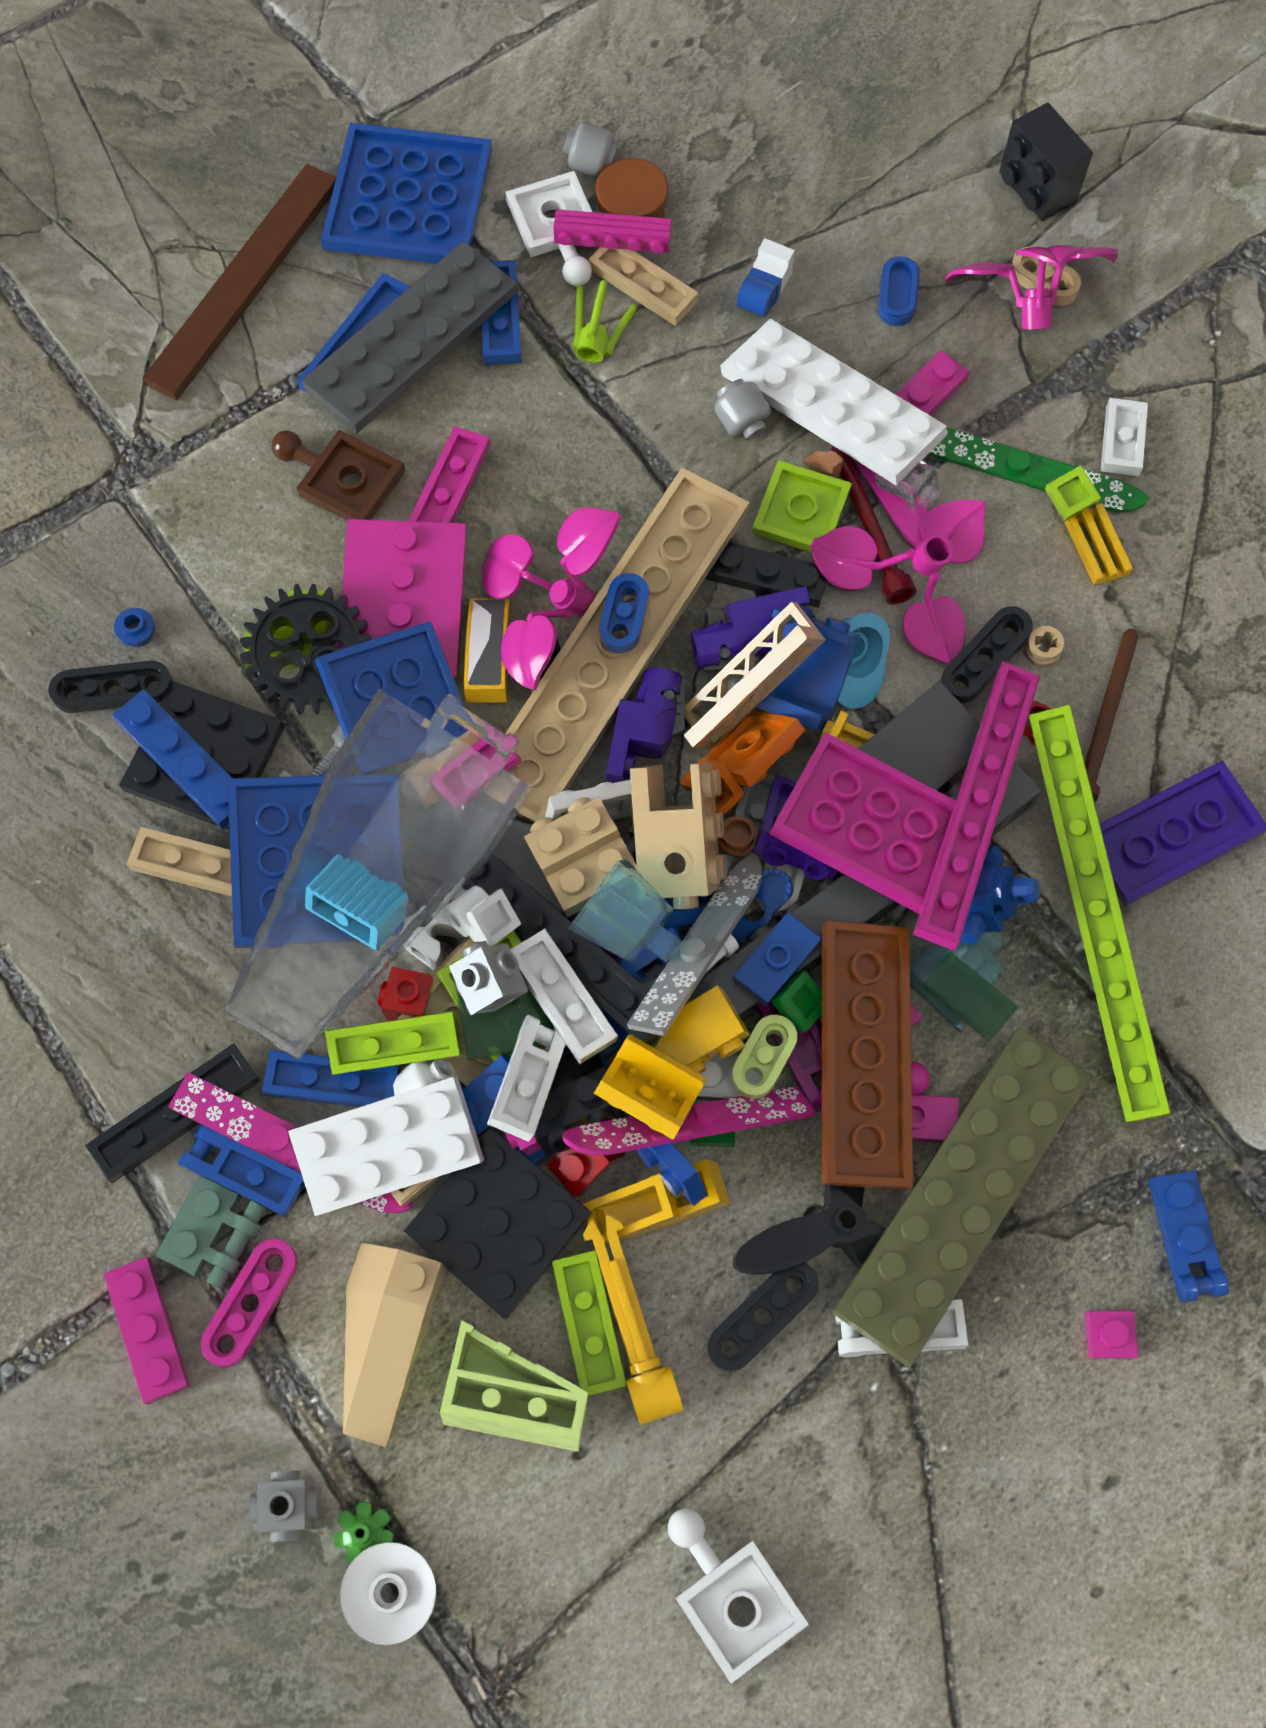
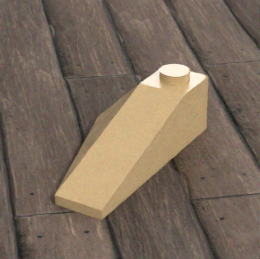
M361 1243L346 1286L343 1434L388 1448L447 1271L441 1262L400 1249Z

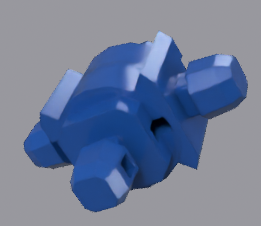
M989 845L960 939L961 943L965 945L976 944L982 938L983 933L1004 932L1003 922L1007 918L1015 917L1018 905L1034 903L1040 897L1041 887L1037 879L1031 877L1016 878L1010 866H1003L1004 857L1000 848L996 845Z

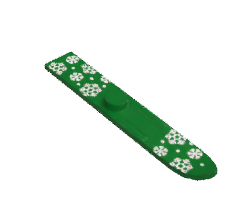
M947 427L946 437L928 454V456L1045 492L1047 484L1077 468L1070 464ZM1084 469L1101 497L1097 504L1102 503L1105 510L1119 513L1131 512L1146 505L1148 495L1142 490L1115 478Z

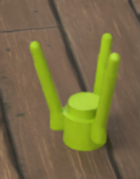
M606 280L600 282L591 322L587 323L584 328L583 286H577L575 337L572 349L575 350V354L580 359L590 363H599L603 361L604 356L612 357L615 344L637 310V305L631 304L609 338L607 328L599 323L607 288Z

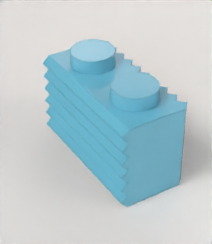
M337 854L306 887L305 909L376 951L380 949L381 945H384L386 939H389L396 928H399L407 915L408 895L398 884L379 879L377 875H372L359 861H350L348 858L344 859L341 854Z

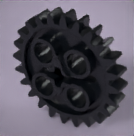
M295 584L294 595L289 597L280 588L278 589L280 601L275 603L266 596L264 601L268 609L265 612L256 608L252 610L257 623H244L246 631L252 635V637L240 638L242 647L250 650L240 654V659L244 664H252L244 672L248 679L257 678L252 685L257 693L267 689L265 694L267 703L271 704L280 697L279 706L284 712L291 703H295L298 715L303 714L306 705H311L314 713L318 715L320 703L326 702L329 708L334 710L315 660L319 656L372 640L371 635L362 634L369 628L366 620L356 621L360 615L357 606L346 610L348 606L347 596L343 595L336 601H333L334 593L330 587L320 596L316 584L311 585L308 594H303L300 586ZM329 620L334 623V627L329 633L319 634L314 631L315 626L320 621ZM289 626L294 629L292 636L288 639L278 640L274 638L276 630L280 627ZM337 642L343 643V645L338 648L332 646ZM311 643L310 654L303 655L304 644ZM274 651L281 652L276 657L271 656V653ZM292 664L300 667L298 674L294 678L284 679L280 677V672L285 666Z

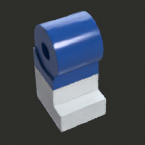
M764 238L758 249V257L740 288L736 303L737 307L765 318L772 306L776 304L792 275L795 250Z

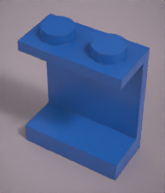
M799 605L826 641L756 707L770 713L797 718L801 725L818 731L824 729L827 721L832 719L861 635L850 632L851 625L844 621L827 617L826 622L812 617L813 610ZM785 608L774 609L771 617L775 618ZM794 618L784 626L783 639L799 625Z

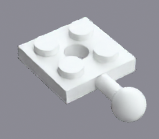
M568 172L506 191V202L530 258L560 249L565 260L562 273L566 282L572 286L586 284L592 275L589 261L582 256H578L574 245L555 244L553 232L555 218H548L543 215L549 210L556 209L592 212L575 172Z
M683 1508L677 1510L670 1517L668 1533L671 1540L680 1547L689 1548L706 1574L675 1597V1599L732 1684L809 1624L753 1541L721 1563L706 1539H704L705 1522L697 1511ZM739 1596L748 1597L755 1606L754 1619L746 1626H737L728 1617L730 1602Z

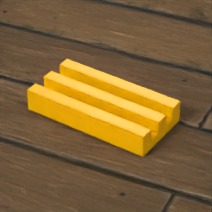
M1102 503L1095 505L1094 509H1086L1064 522L1093 586L1130 575L1133 567ZM1081 523H1084L1092 540V546L1105 568V573H1102L1080 527Z

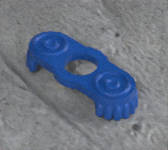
M773 868L762 872L764 877H762V883L755 897L763 901L765 913L760 920L755 922L749 921L743 914L731 933L739 946L756 930L769 924L774 914L791 898L794 886L791 877L786 872Z

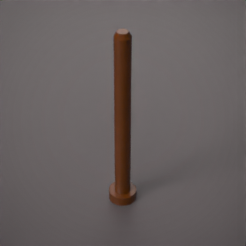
M1127 629L1122 635L1085 760L1094 802L1098 800L1101 789L1096 784L1139 638L1135 629Z

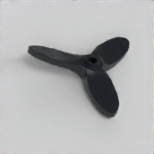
M825 1185L824 1209L820 1213L790 1219L764 1230L737 1250L733 1257L732 1265L734 1269L744 1274L764 1275L793 1268L813 1259L828 1248L834 1247L841 1248L860 1270L886 1229L866 1218L865 1212L862 1209L865 1187Z

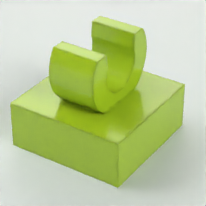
M1081 465L1047 484L1045 487L1047 494L1064 522L1097 504L1101 499Z

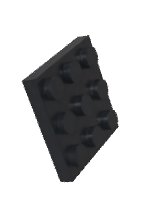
M172 681L169 691L165 694L160 704L233 779L260 778L285 728L281 719ZM139 746L119 784L121 789L129 794L216 825ZM229 824L224 829L229 830Z
M489 1127L478 1140L485 1161L452 1172L404 1232L438 1262H441L447 1270L501 1317L508 1319L550 1267L552 1261L559 1256L592 1215V1212L517 1148L513 1149L510 1143L498 1132Z

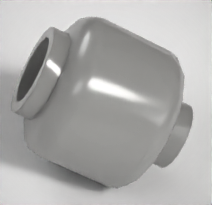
M583 122L578 126L576 132L569 130L562 152L569 154L568 165L571 169L598 178L601 171L613 163L618 144L613 142L614 136L611 131L588 122Z
M740 378L718 391V400L715 403L714 410L730 436L738 437L744 435L746 439H751L766 429L764 421L769 417L771 408L756 383L744 382Z

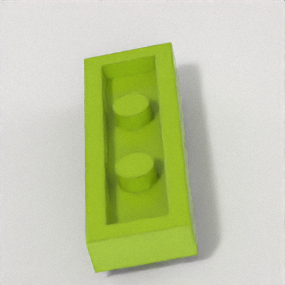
M456 1010L325 1031L332 1075L454 1057L463 1054Z
M596 1250L553 1260L552 1265L580 1388L588 1392V1397L627 1388Z

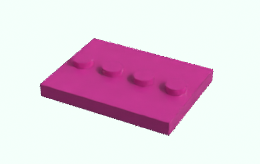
M347 519L342 596L345 595L348 599L346 610L354 606L359 608L360 615L356 621H367L369 628L362 634L371 635L372 639L431 621L454 681H458L467 543L466 523ZM342 642L338 643V647L343 645Z
M825 732L769 834L920 914L956 801Z

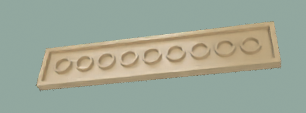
M684 468L680 469L538 683L537 690L532 692L503 736L506 742L520 756L522 764L483 793L482 797L532 825L536 821L545 818L549 797L570 788L616 717L620 699L627 700L748 513L750 502ZM634 573L641 576L649 587V604L640 640L634 649L625 653H614L602 644L599 625L611 582L621 574ZM626 595L623 598L625 602H633L636 599L633 595ZM617 631L613 636L621 639L626 637L627 633L625 631Z

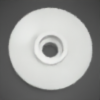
M381 1543L361 1552L347 1568L340 1589L342 1612L351 1629L361 1638L380 1645L397 1644L418 1633L430 1618L436 1600L435 1578L428 1562L416 1550L400 1543ZM388 1583L395 1584L399 1589V1596L392 1603L385 1601L382 1596V1590Z

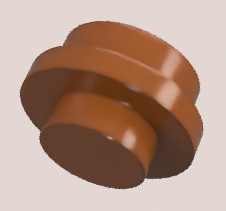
M743 816L727 818L724 820V837L718 838V846L729 856H747L754 850L758 829L751 820Z

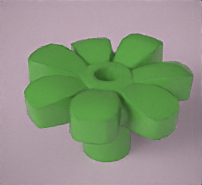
M360 1502L356 1507V1515L350 1510H345L339 1515L338 1523L345 1529L344 1531L336 1532L334 1544L336 1548L348 1547L345 1554L346 1561L351 1563L361 1552L374 1545L393 1543L394 1533L383 1529L391 1520L390 1514L385 1509H380L372 1514V1504L370 1502ZM362 1529L365 1532L363 1537L360 1536V1531Z

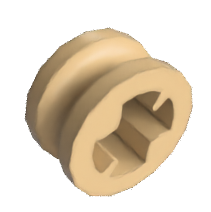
M1051 626L1037 627L1031 632L1025 645L1026 656L1035 665L1044 667L1053 665L1061 655L1065 640L1056 628ZM1042 640L1050 642L1048 652L1039 650Z

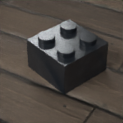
M1047 102L1012 121L999 173L1003 181L1008 186H1011L1023 199L1025 206L1030 211H1033L1043 222L1077 203L1093 151L1050 103Z

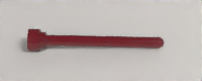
M832 446L831 451L843 458L841 476L844 481L852 483L849 495L865 531L869 533L876 543L878 562L894 557L851 457ZM897 564L882 569L884 577L881 589L888 604L897 605L904 603L916 594L917 589L911 576L905 574L904 570L899 569Z

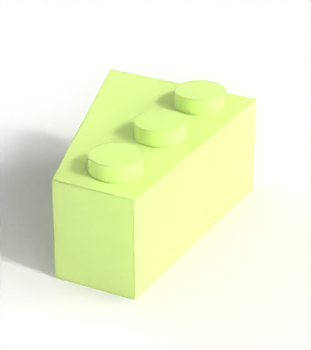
M461 1320L440 1409L443 1425L579 1452L588 1407V1392L538 1363L535 1365L514 1353L512 1348L501 1342H495L474 1330V1327Z

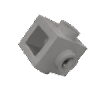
M487 941L473 944L463 950L464 958L450 966L456 981L457 990L463 997L470 1015L498 1010L529 991L520 973L518 960L511 952L507 943L489 946Z
M299 1471L271 1472V1481L257 1482V1493H253L250 1496L251 1523H257V1533H271V1542L298 1541L299 1531L314 1530V1519H319V1490L314 1489V1481L299 1480ZM284 1496L288 1500L289 1507L285 1514L279 1516L277 1515V1498Z

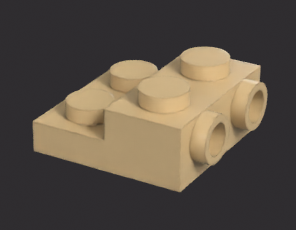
M588 797L575 800L568 807L569 813L556 820L546 817L536 821L530 828L531 833L524 836L567 917L638 880L637 864L622 840L600 797L590 800Z

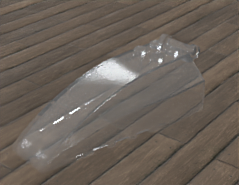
M380 689L377 691L330 764L310 810V818L300 840H297L290 864L283 880L277 886L274 893L276 896L265 921L261 923L254 939L253 949L247 955L224 1008L225 1013L296 1060L300 1059L348 1010L483 866L534 789L503 768L507 760L515 752L521 739L510 732L507 735L462 707L460 705L461 700L452 694H448L444 698L431 720H428ZM451 719L495 747L497 750L492 758L488 759L445 731L443 728L446 723ZM337 854H341L344 859L348 858L350 861H359L372 875H377L379 879L398 884L408 895L407 915L404 922H401L399 928H396L395 932L390 935L389 939H386L384 945H381L378 951L305 909L306 887Z

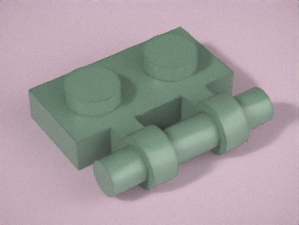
M200 1175L155 1256L197 1278L207 1261L214 1265V1268L206 1282L222 1290L230 1274L235 1275L241 1265L238 1259L249 1239L256 1238L261 1228L258 1223L266 1208L250 1201L242 1216L238 1215L234 1211L242 1197ZM227 1225L235 1230L221 1253L215 1250L214 1247Z

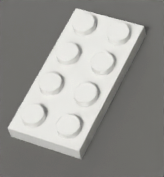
M457 1075L288 1131L315 1216L485 1161Z

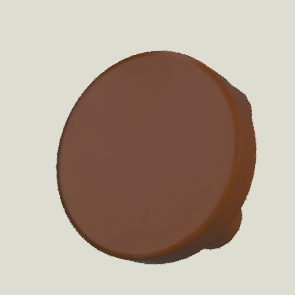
M640 158L620 159L606 166L599 174L596 181V201L602 213L662 218L668 201V181L663 171L652 162Z

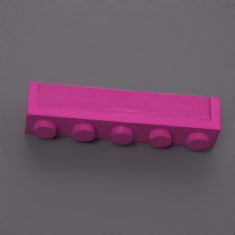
M556 209L553 227L554 243L669 253L672 219Z

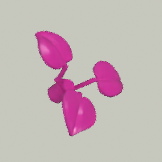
M1056 245L1048 248L1028 247L1016 250V255H1025L1039 259L1037 288L1026 289V296L1022 295L1014 265L979 262L962 266L948 273L945 277V282L947 283L961 274H998L1010 279L1016 297V307H1022L1021 328H1051L1052 305L1056 304V293L1064 266L1078 258L1097 256L1104 257L1114 263L1118 257V250L1108 247H1077L1070 245ZM1046 262L1056 266L1050 291L1049 288H1044Z
M956 500L934 507L924 516L921 522L920 532L924 541L916 549L910 548L905 553L880 562H873L877 556V546L874 539L868 532L853 526L839 527L821 537L815 538L811 543L812 555L821 574L834 586L847 591L865 589L871 583L872 569L880 570L908 559L912 560L915 570L922 575L929 576L930 579L924 594L925 603L917 602L912 604L904 614L902 621L904 636L910 646L917 652L941 663L949 664L962 650L965 639V618L962 609L953 598L941 596L933 600L932 594L936 582L941 577L939 571L948 562L953 564L968 563L980 553L985 538L984 514L986 504L984 501Z
M585 507L574 511L567 517L560 529L557 547L565 555L561 559L560 564L571 579L558 580L554 584L526 571L533 560L534 550L525 538L515 534L504 535L496 539L487 550L482 566V583L487 594L498 600L508 599L516 594L521 586L522 578H525L550 590V599L557 608V610L530 612L526 621H513L503 636L501 643L503 664L511 677L521 685L537 690L540 676L552 657L556 645L557 632L556 627L549 618L564 617L570 619L572 615L582 618L595 599V592L591 588L586 587L587 582L580 579L579 576L591 571L603 556L621 520L622 515L620 513Z

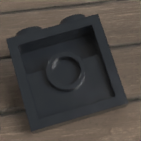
M600 1052L581 1064L578 1063L572 1053L560 1058L534 1134L536 1141L546 1156L571 1148L565 1144L562 1138L563 1132L571 1128L627 1117L625 1111L613 1107L606 1100L594 1094L607 1071Z

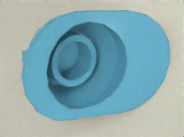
M871 612L861 613L853 618H844L843 620L851 625L850 632L861 635L838 699L842 706L850 709L863 708L872 702L879 693L884 679L890 631L885 620Z

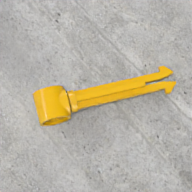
M605 1215L606 1235L614 1260L610 1261L603 1237L593 1220H590L583 1237L585 1242L593 1240L600 1269L631 1365L629 1370L631 1376L636 1375V1377L626 1380V1384L638 1423L641 1426L684 1410L670 1366L658 1369L662 1364L660 1358L656 1356L631 1273L617 1235V1231L624 1230L622 1222L609 1215Z

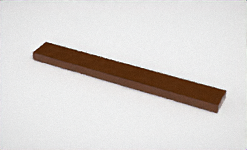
M310 164L304 166L143 376L147 386L176 401L179 399L331 198L336 181L335 176Z

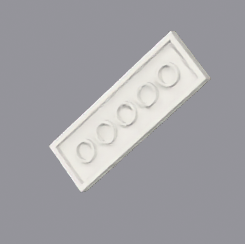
M769 319L720 365L722 376L731 382L741 378L744 382L756 383L769 406L894 485H897L946 437L947 426L772 319Z

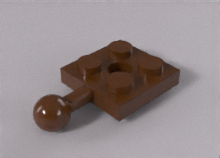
M288 430L277 433L271 444L272 451L278 459L285 462L296 459L311 467L297 486L299 496L345 520H371L405 472L403 462L341 430L337 431L321 455L302 446L300 437ZM355 473L361 476V480L354 485H345L341 482L349 474Z

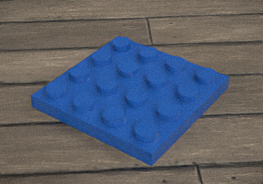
M350 122L321 237L323 250L437 264L463 241L472 247L492 154V140Z
M398 773L228 779L234 948L361 942L305 909L306 887L337 854H341L344 859L348 858L350 861H359L372 875H377L379 879H384L385 881H392L398 884L404 891ZM406 918L386 941L403 940V936L407 932Z

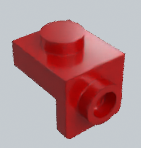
M391 967L388 981H383L378 996V1006H381L380 1008L386 1020H396L401 1014L414 1017L425 1015L433 985V977L430 974Z
M570 1148L566 1151L558 1152L547 1166L575 1197L583 1195L610 1165L620 1161L625 1156V1152L593 1156Z

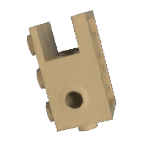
M712 761L690 764L693 805L666 806L663 764L630 768L639 899L673 898L674 909L699 907L698 896L710 895L719 888L721 880H726L725 855H719L718 838L724 837V820L722 812L716 813L715 796L721 794V777L719 770H713Z

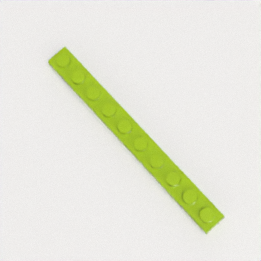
M1069 704L1031 714L1029 719L1125 1121L1128 1124L1171 1115L1071 706Z

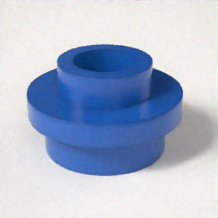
M130 608L118 615L114 623V632L117 638L122 643L133 647L147 644L152 639L155 631V622L152 616L141 608ZM140 622L136 628L128 629L131 624Z

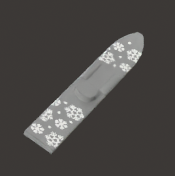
M750 853L729 872L726 880H723L628 1021V1029L660 1036L666 1035L758 893L762 883L763 869L757 854Z

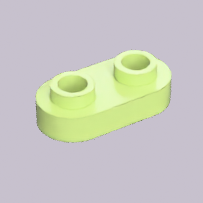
M769 1015L762 1018L755 1026L732 1071L733 1086L742 1096L750 1099H759L769 1094L773 1089L797 1042L796 1028L789 1019L781 1015ZM771 1034H776L781 1037L782 1044L776 1047L771 1046L767 1043L766 1038ZM750 1071H756L761 1075L762 1080L757 1084H751L746 1080L745 1075Z

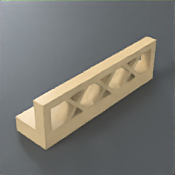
M791 602L684 706L685 719L692 727L684 736L693 748H713L826 641L797 602ZM794 618L799 625L783 639L784 626ZM773 637V643H767ZM762 647H771L772 650L755 666V654ZM745 664V669L739 670ZM734 674L744 675L726 694L728 680ZM717 692V697H711L714 693ZM706 701L716 702L700 719L696 711Z

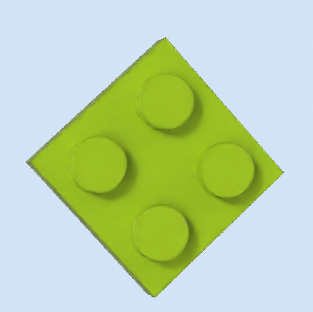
M778 460L753 524L752 534L812 553V541L837 528L851 491L852 483Z

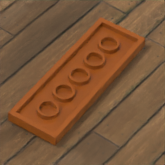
M830 920L822 924V1185L900 1190L913 1188L910 942L908 927Z

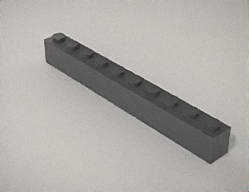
M1016 761L1011 771L992 837L1031 809L1042 792ZM962 782L951 788L945 795L956 801ZM844 874L839 879L836 877L833 880L826 879L815 890L816 896L806 903L798 900L788 907L782 916L784 917L788 912L822 938V924L827 920L875 924L901 904ZM769 924L762 926L749 938L750 944L739 952L736 950L730 957L723 956L715 964L717 968L705 977H702L686 1004L718 985L726 992L742 1021L757 1012V1007L761 1002L733 981V976L776 925L772 928ZM822 939L818 947L796 973L802 971L809 973L822 963Z

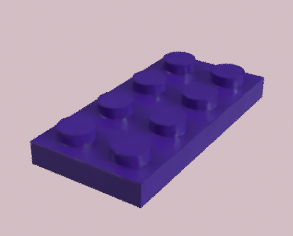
M1223 760L1100 823L1117 896L1124 907L1266 832L1265 821Z

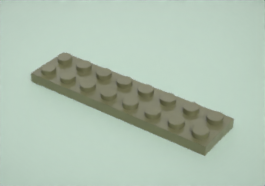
M1018 1027L832 1311V1314L906 1367L912 1366L1091 1080L1092 1075L1021 1027Z

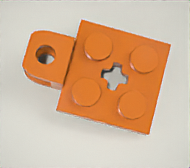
M753 709L697 762L712 761L713 770H719L721 794L715 796L716 813L722 812V815L727 813L745 795L740 785L751 788L754 784L760 782L765 778L768 769L779 757L785 755L794 747L795 741L805 731L797 718ZM691 770L686 773L680 782L686 791H692Z

